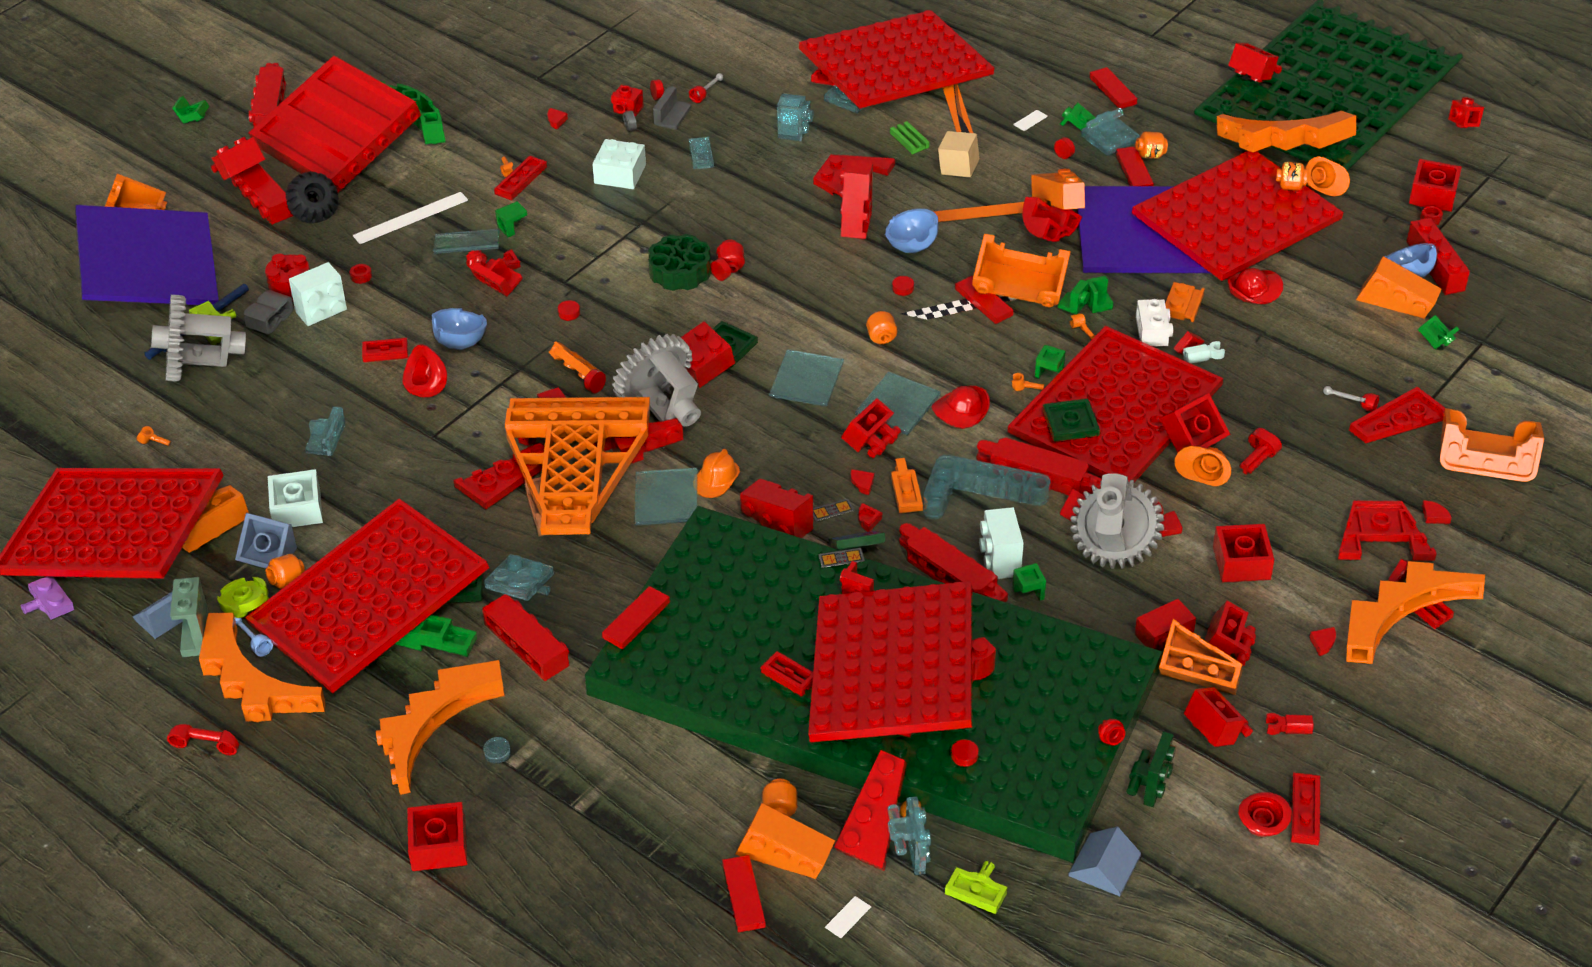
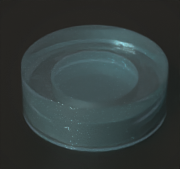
M502 737L489 739L483 747L484 756L491 763H502L509 758L511 753L509 742Z

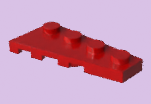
M1415 387L1352 422L1349 431L1364 443H1369L1443 421L1445 407L1419 387Z
M537 443L521 450L520 453H543L545 446ZM514 454L513 458L503 461L498 460L493 463V467L484 471L478 469L471 472L472 476L466 479L460 477L453 480L456 489L484 509H488L525 483V478ZM526 464L531 478L542 471L543 464Z
M880 750L834 846L836 850L885 871L887 850L890 847L893 821L895 822L898 797H900L907 764L904 759Z

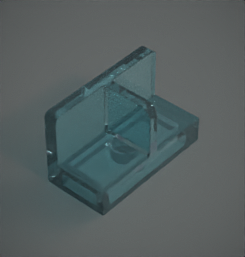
M333 407L328 419L320 418L309 422L311 436L305 448L306 453L333 455L346 425L342 407Z

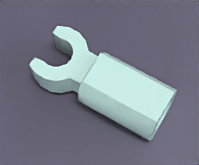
M1215 341L1208 346L1203 344L1184 348L1183 359L1191 364L1208 361L1209 358L1222 359L1224 358L1225 350L1220 349V341Z

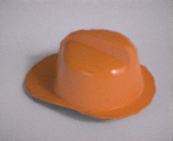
M1320 156L1312 158L1305 167V169H1308L1306 184L1310 188L1333 197L1340 196L1347 191L1350 178L1349 173L1343 166Z
M1189 446L1180 450L1175 457L1176 470L1189 480L1211 486H1220L1226 483L1231 476L1232 468L1230 462L1223 452L1217 448Z
M722 449L721 452H714L706 456L703 466L693 482L694 490L698 495L705 498L719 497L731 487L740 473L739 466L728 454L727 449Z

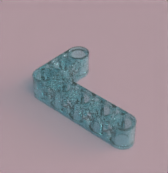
M942 455L936 460L924 491L923 513L930 519L941 518L945 513L953 489L1031 505H1045L1049 501L1050 478L1044 474L951 455Z

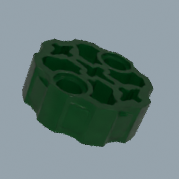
M688 234L665 236L658 243L652 244L648 250L650 278L654 283L662 285L664 289L672 291L677 289L691 290L697 288L703 281H707L711 275L710 247L706 242L698 240L696 236Z

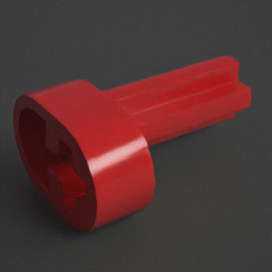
M1257 428L1248 437V441L1255 451L1239 466L1243 469L1244 474H1251L1268 457H1274L1282 449L1281 441L1269 431Z

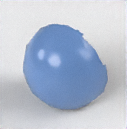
M928 209L907 210L895 217L893 216L886 228L885 236L890 244L899 251L917 253L925 250L932 245L937 237L939 229L938 216L935 212Z
M1423 243L1405 247L1384 257L1424 279L1434 268L1437 250L1434 244Z
M449 308L432 314V327L435 339L439 344L448 349L462 350L472 347L482 339L487 328V320L483 314L477 315L473 312L463 311L462 308Z

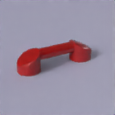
M180 724L173 727L167 736L168 743L177 748L186 747L190 738L218 742L216 745L217 749L225 755H235L239 748L238 740L227 730L219 732Z

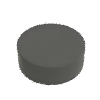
M633 111L624 112L623 120L626 130L629 132L637 130Z

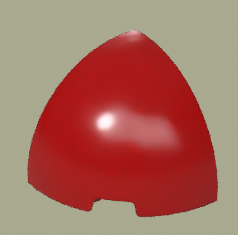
M1025 197L1022 211L1024 225L1031 234L1040 239L1052 242L1060 241L1059 239L1062 237L1070 236L1082 219L1072 209L1051 207L1038 197Z

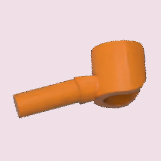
M504 156L501 158L504 165H501L500 169L503 176L507 177L513 171V163L508 162Z
M1071 315V327H1080L1090 339H1093L1095 335L1087 327L1084 315Z
M1021 373L1013 374L1012 387L1015 391H1021L1024 388L1040 390L1044 388V384L1024 381V375Z
M149 426L143 427L136 438L142 444H147L150 440L169 446L171 441L153 434L154 431Z

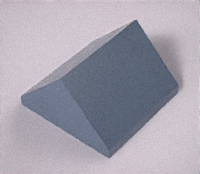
M246 513L235 560L267 568L271 559L285 554H293L297 546L292 524Z
M172 592L133 616L134 620L155 639L183 622V619H171Z
M1118 826L1090 833L1069 872V877L1121 896L1141 857V852Z

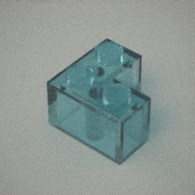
M781 94L777 104L779 139L802 141L804 134L808 133L809 122L813 120L814 111L811 110V101H806V96Z

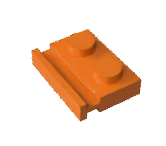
M1173 282L1165 303L1166 309H1170V317L1180 320L1187 318L1191 319V322L1194 323L1205 289L1197 290L1195 286Z

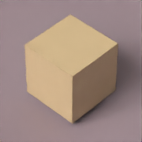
M946 132L938 148L941 175L972 176L980 159L976 133Z

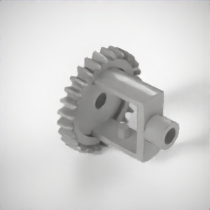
M171 295L168 326L152 325L151 348L167 349L166 381H179L182 376L181 367L183 364L227 367L228 353H245L246 332L231 331V317L184 313L183 311L186 310V298L182 295ZM180 334L221 337V345L180 343L184 341Z
M665 334L663 338L661 335H658L655 341L650 338L647 345L644 342L641 343V349L634 348V354L626 356L628 361L620 363L623 368L617 369L618 375L613 377L615 382L612 386L614 387L613 392L616 397H650V410L660 422L677 418L683 426H690L699 419L701 411L693 402L698 383L685 368H690V362L692 361V352L687 343L680 336L676 337L675 334L671 336ZM673 386L674 391L671 400H669L663 392L671 394L669 387Z
M1105 474L1102 475V481H1100L1101 489L1092 485L1093 494L1084 491L1083 494L1086 500L1077 499V503L1081 508L1073 507V512L1077 516H1071L1070 518L1071 522L1076 524L1070 527L1071 532L1076 533L1072 537L1074 542H1078L1076 545L1078 550L1084 549L1083 556L1085 558L1092 555L1091 562L1093 564L1100 559L1101 567H1104L1109 562L1110 568L1114 569L1116 563L1119 562L1121 569H1124L1125 562L1128 561L1131 567H1134L1135 558L1141 563L1144 562L1142 554L1151 556L1149 547L1157 549L1158 544L1154 540H1162V534L1157 532L1164 530V524L1159 523L1164 521V515L1159 514L1162 512L1161 505H1156L1158 500L1156 496L1151 497V490L1147 489L1143 492V484H1139L1134 488V480L1128 481V478L1124 475Z

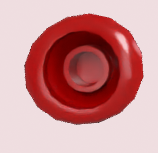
M1259 792L1243 799L1239 805L1238 815L1248 831L1256 836L1266 837L1277 835L1287 828L1291 822L1292 810L1289 803L1282 796L1271 792Z

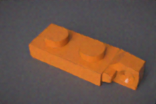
M555 341L549 351L554 359L564 360L563 364L566 367L577 370L579 372L578 376L584 380L591 370L597 369L579 354L571 351L560 342Z
M905 458L895 459L896 471H891V480L899 513L923 511V502L915 470L907 469Z

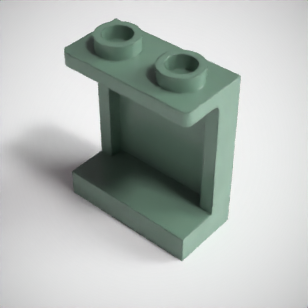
M199 577L175 579L173 581L170 616L172 620L183 619L180 646L182 657L200 655L209 613Z

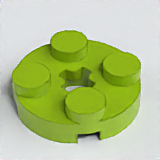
M252 577L254 581H246L245 578H240L228 583L220 590L221 596L217 597L221 610L225 613H234L235 618L246 616L249 611L256 609L269 599V591L265 581L259 577Z

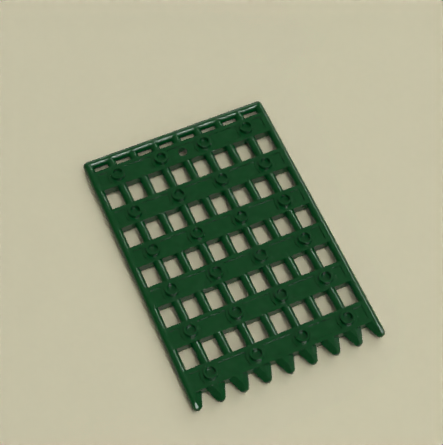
M1317 0L1262 49L1279 57L1277 65L1280 66L1282 63L1293 65L1289 70L1282 68L1279 74L1273 72L1271 80H1262V82L1265 81L1273 84L1267 89L1259 85L1261 82L1245 80L1242 78L1244 75L1235 73L1196 107L1194 114L1217 124V116L1221 114L1262 121H1278L1273 119L1277 114L1287 117L1285 121L1315 118L1329 115L1333 110L1356 115L1357 119L1362 120L1358 125L1356 124V135L1341 140L1338 144H1331L1320 149L1303 144L1289 150L1270 146L1307 163L1314 157H1324L1340 164L1348 171L1463 58V55L1459 53L1449 56L1444 54V46L1431 49L1427 47L1426 39L1413 42L1409 40L1410 35L1408 32L1402 35H1395L1392 33L1391 26L1382 29L1374 26V19L1366 22L1357 20L1358 14L1356 12L1344 15L1340 13V6L1326 8L1323 7V0ZM1305 20L1315 22L1313 26H1308L1302 23ZM1326 27L1332 29V31L1328 34L1320 31V29ZM1340 33H1342L1350 37L1347 40L1338 38L1337 36ZM1287 37L1296 40L1293 44L1283 42ZM1358 40L1363 41L1367 44L1364 47H1361L1354 43ZM1302 45H1308L1313 48L1308 52L1306 50L1301 49L1300 47ZM1376 46L1385 51L1382 53H1376L1371 50ZM1320 51H1323L1331 55L1325 58L1318 56L1317 54ZM1392 54L1401 56L1402 58L1399 61H1396L1389 57ZM1339 58L1348 62L1343 66L1334 61ZM1411 60L1420 65L1416 68L1406 64ZM1355 65H1358L1365 69L1362 72L1353 70L1352 68ZM1427 68L1437 70L1438 72L1435 75H1432L1424 71ZM1301 69L1310 72L1307 77L1297 73ZM1374 72L1383 76L1378 80L1370 75ZM1317 77H1322L1328 81L1322 84L1314 80ZM1393 79L1401 83L1398 86H1393L1387 82ZM1336 83L1345 86L1342 91L1332 87ZM1409 86L1419 90L1413 94L1405 89ZM1280 88L1290 91L1287 95L1277 93ZM1356 91L1363 95L1360 98H1356L1349 94ZM1225 92L1234 95V97L1231 100L1225 99L1221 96ZM1298 95L1308 98L1304 103L1294 100ZM1371 98L1381 101L1378 105L1368 103ZM1246 100L1252 104L1246 108L1238 103ZM1316 102L1325 105L1322 110L1311 106ZM1390 105L1399 108V110L1393 113L1386 110V108ZM1260 106L1270 110L1266 114L1256 112ZM1368 125L1379 127L1375 133L1365 128ZM1349 144L1359 147L1355 153L1345 148Z

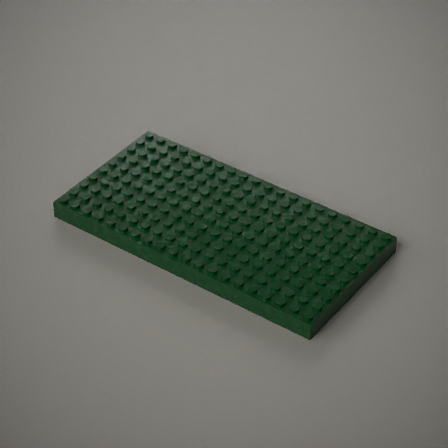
M697 506L636 597L637 599L651 586L669 596L670 603L623 650L607 641L585 674L588 696L862 790L880 750L904 759L907 763L898 803L902 804L906 800L920 801L921 811L1073 863L1160 672L1159 666L1162 651L972 592V640L985 637L996 648L994 671L988 677L975 680L972 683V728L912 733L911 738L897 734L810 742L808 733L812 687L809 690L806 689L805 694L800 696L761 673V666L778 651L813 672L819 596L842 594V583L839 581L842 570L844 568L847 569L850 564L822 567L819 554L841 550ZM864 558L865 561L857 562V574L874 579V591L927 586L930 584H946ZM775 661V663H777V664H779V665H781L782 667L785 668V666H783L782 664H780V663H778L777 661ZM794 672V674H796V675H798L799 677H801V678H803L804 680H806L804 677H802V676H800L799 674H797V673ZM1109 718L1117 719L1123 724L1125 737L1121 743L1110 745L1100 740L1098 726L1103 723V720H1108ZM959 740L974 742L979 750L977 762L967 767L955 764L951 758L953 744Z

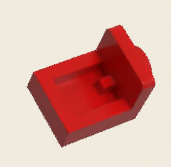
M852 561L847 569L844 568L842 570L839 580L842 583V594L874 591V579L857 574V562Z

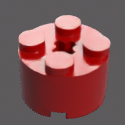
M279 253L273 255L272 260L265 268L269 290L290 296L293 302L289 278L310 270L306 257L302 254L283 255Z

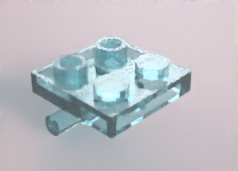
M1121 108L1097 115L1095 119L1086 123L1087 127L1083 128L1081 132L1082 137L1106 156L1115 153L1116 149L1126 148L1135 144L1136 139L1140 135L1118 119V117L1123 115Z
M510 554L484 580L485 588L529 601L535 593L545 596L550 594V586L544 584L554 575L553 566Z
M918 797L906 798V817L900 818L897 805L888 806L887 810L890 820L888 822L890 839L894 841L897 855H905L907 853L905 841H908L914 875H921L926 873V863L930 862L928 846H931L929 829L924 828V824H926L925 808L919 807Z

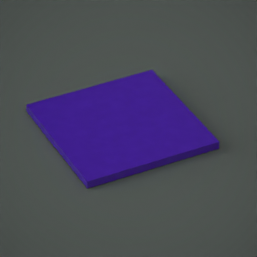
M1084 186L1085 208H1077V214L1082 217L1079 223L1083 273L1210 272L1132 214L1133 206L1174 186Z
M76 205L75 215L82 300L170 304L171 295H182L186 298L187 305H200L207 301L213 305L219 301L207 212Z

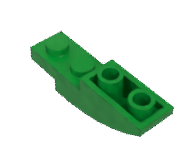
M430 615L395 644L422 651L423 647L427 646L468 657L477 640V632L453 626L452 619Z

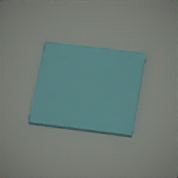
M490 229L436 234L433 252L438 254L498 249L500 230Z
M787 349L769 397L827 407L844 359Z
M888 372L855 411V415L858 416L878 398L894 412L888 425L891 428L898 426L901 429V433L908 436L940 396V391Z
M697 468L636 472L635 525L688 521L697 508Z

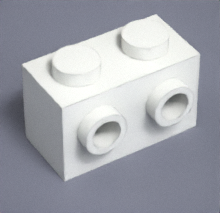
M1138 300L1136 321L1140 341L1155 347L1168 346L1169 337L1173 336V324L1169 323L1170 309H1166L1165 300Z

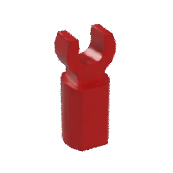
M1276 713L1266 715V723L1275 724L1268 725L1267 734L1276 735L1280 732H1285V734L1313 733L1314 723L1312 715H1285V717H1281Z

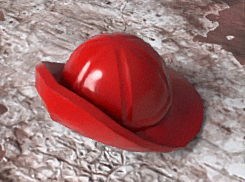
M1248 268L1240 274L1229 277L1228 287L1230 293L1239 300L1251 304H1268L1281 295L1283 281L1281 276L1273 271Z
M419 344L414 347L407 360L403 373V385L409 393L415 396H435L446 386V367L441 358L430 347Z
M960 386L934 402L931 407L936 416L945 423L956 428L965 429L975 426L986 416L990 406V398L987 391L982 387Z

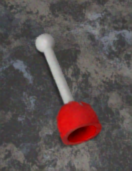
M718 73L716 78L704 87L700 85L693 87L689 91L690 99L695 103L703 101L707 95L706 90L717 81H722L723 74Z
M1326 386L1323 389L1325 395L1334 394L1359 401L1361 407L1369 412L1376 410L1379 404L1380 397L1377 394L1367 393L1362 397L1333 390L1330 386Z

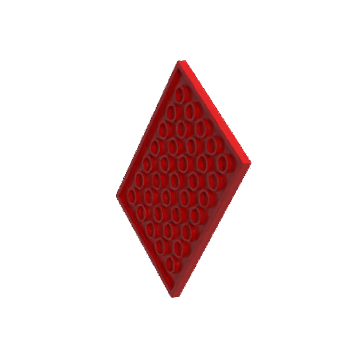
M932 10L909 14L905 17L893 18L884 22H876L875 24L860 26L851 30H843L834 34H826L817 38H809L799 42V49L859 109L993 75L995 69Z
M1246 151L1132 208L1134 216L1221 281L1341 220L1344 212L1307 186H1302V189L1298 191L1282 189L1280 182L1276 181L1277 169L1281 168L1258 151Z
M1105 326L1008 425L1007 433L1039 448L1085 461L1089 466L1088 471L1097 476L1120 474L1126 476L1128 481L1134 480L1135 483L1172 442L1160 417L1207 393L1212 397L1223 385V378ZM1088 398L1100 428V435L1054 442L1042 410L1043 404Z
M56 468L1 552L0 575L164 579L224 475L220 468Z
M399 498L245 618L250 626L260 634L267 636L273 645L331 693H334L489 569V565L478 554Z
M971 581L819 596L808 733L810 742L972 728Z

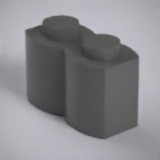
M272 290L265 291L258 297L257 302L251 304L244 311L246 327L266 334L272 333L279 326L280 322L286 320L293 312L292 298Z

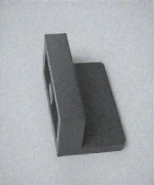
M669 86L654 106V125L677 129L690 111V103L677 101L676 87Z

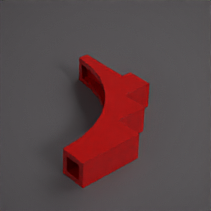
M559 387L537 394V398H566ZM674 418L649 423L648 437L631 464L644 460V452L682 441L683 426L678 419ZM608 437L605 439L604 451L612 449L613 452H627L636 437Z

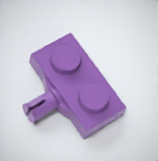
M46 576L29 583V591L33 595L34 600L21 604L24 614L40 609L51 620L74 610L72 601L53 576Z

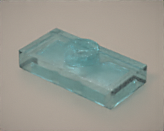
M836 85L824 94V101L855 113L863 109H859Z
M709 137L689 139L693 169L714 167Z

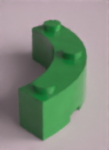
M397 83V86L387 85L416 102L421 116L414 124L421 130L425 144L446 142L441 114L428 96L403 84Z

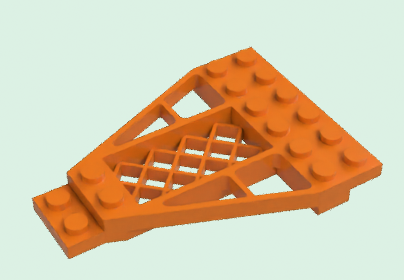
M650 397L510 398L505 419L506 435L541 515V535L590 534L591 523L594 522L648 437ZM608 437H636L627 452H604L605 439ZM514 438H546L544 452L520 453ZM575 440L579 442L575 447L569 445ZM586 448L591 451L585 456L580 453ZM562 449L567 451L562 456H559L557 454V452H559ZM573 457L576 458L578 461L572 465L567 462ZM595 458H596V464H594L593 462H591V461L594 460ZM607 463H620L601 492L603 465ZM526 464H543L539 494ZM560 466L565 468L559 474L555 471ZM583 466H586V467L589 468V469H588L587 471H585L584 473H581V472L579 471V469L582 468ZM571 474L574 475L576 478L572 481L566 480ZM560 483L563 487L556 491L552 488ZM582 483L587 485L583 490L577 488Z

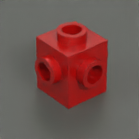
M620 85L611 96L613 112L623 115L624 112L632 110L636 117L644 107L643 90Z
M1462 97V100H1453L1448 120L1456 123L1455 126L1459 128L1480 127L1484 107L1474 103V99Z

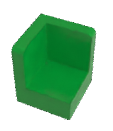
M518 201L495 210L497 227L507 237L515 235L514 223L527 216V210Z
M1101 276L1087 279L1090 297L1086 304L1092 314L1112 310L1113 301L1107 293L1108 278Z
M1044 345L1036 358L1035 378L1040 379L1045 369L1060 373L1064 369L1066 351Z
M1037 563L1014 569L1013 591H1021L1022 593L1034 591L1039 601L1045 599L1046 579Z

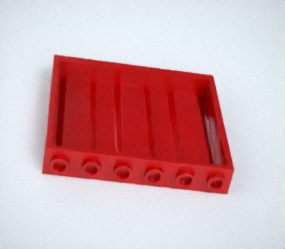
M332 56L248 133L251 138L254 137L262 151L300 174L316 172L326 175L327 178L332 180L337 191L340 192L421 116L416 102L340 58Z

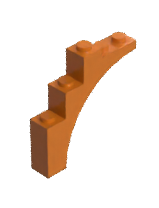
M1339 111L1308 119L1262 121L1221 114L1217 116V135L1238 142L1239 148L1251 152H1256L1269 146L1289 150L1303 144L1320 149L1355 136L1356 115Z
M1408 561L1406 583L1380 580L1378 602L1352 600L1346 662L1373 664L1376 649L1388 630L1406 615L1421 607L1443 601L1483 599L1485 575L1433 570L1434 563Z
M208 613L199 655L203 676L221 675L220 684L224 698H242L241 706L246 722L272 721L273 713L325 712L326 703L322 687L299 686L267 676L255 668L242 655L237 645L238 628L234 613Z
M499 660L438 670L439 680L434 681L435 690L409 694L410 705H405L406 715L380 719L381 730H376L378 746L383 745L385 755H389L390 764H395V768L391 769V778L393 785L398 784L400 795L411 793V774L415 760L423 744L438 727L452 716L470 706L505 696Z

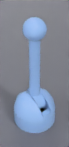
M235 618L236 624L252 639L250 642L252 651L260 657L269 654L273 648L272 641L263 634L255 635L242 622V618Z

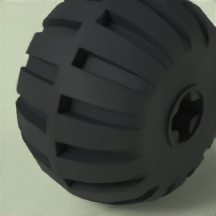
M302 173L289 183L286 190L288 209L294 217L303 222L318 223L325 221L335 213L338 207L339 196L337 188L330 178L321 173Z

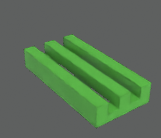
M908 121L904 122V126L898 124L897 129L894 126L890 128V134L911 154L929 148V141Z

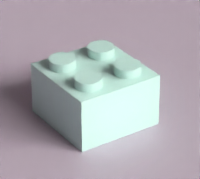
M605 139L593 162L594 183L634 189L646 166L645 145Z
M329 262L289 278L295 311L307 326L347 310L341 276Z
M316 469L268 476L269 509L273 520L292 524V527L323 523L321 493Z
M1014 507L985 510L984 521H980V530L983 538H979L981 553L985 552L984 566L986 569L993 571L998 576V579L1012 578L1013 570L1022 567L1023 539Z

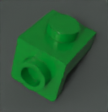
M182 96L179 97L172 109L184 124L193 120L199 121L203 119L209 105L206 100L190 105L185 97Z
M1077 102L1072 108L1068 106L1062 113L1063 120L1060 122V125L1064 126L1069 120L1085 133L1096 117Z
M1081 279L1071 293L1067 292L1060 300L1058 308L1078 314L1089 300V282Z
M1434 315L1417 330L1436 350L1442 344L1447 347L1456 339L1454 334L1460 329L1456 326L1449 331L1440 319Z

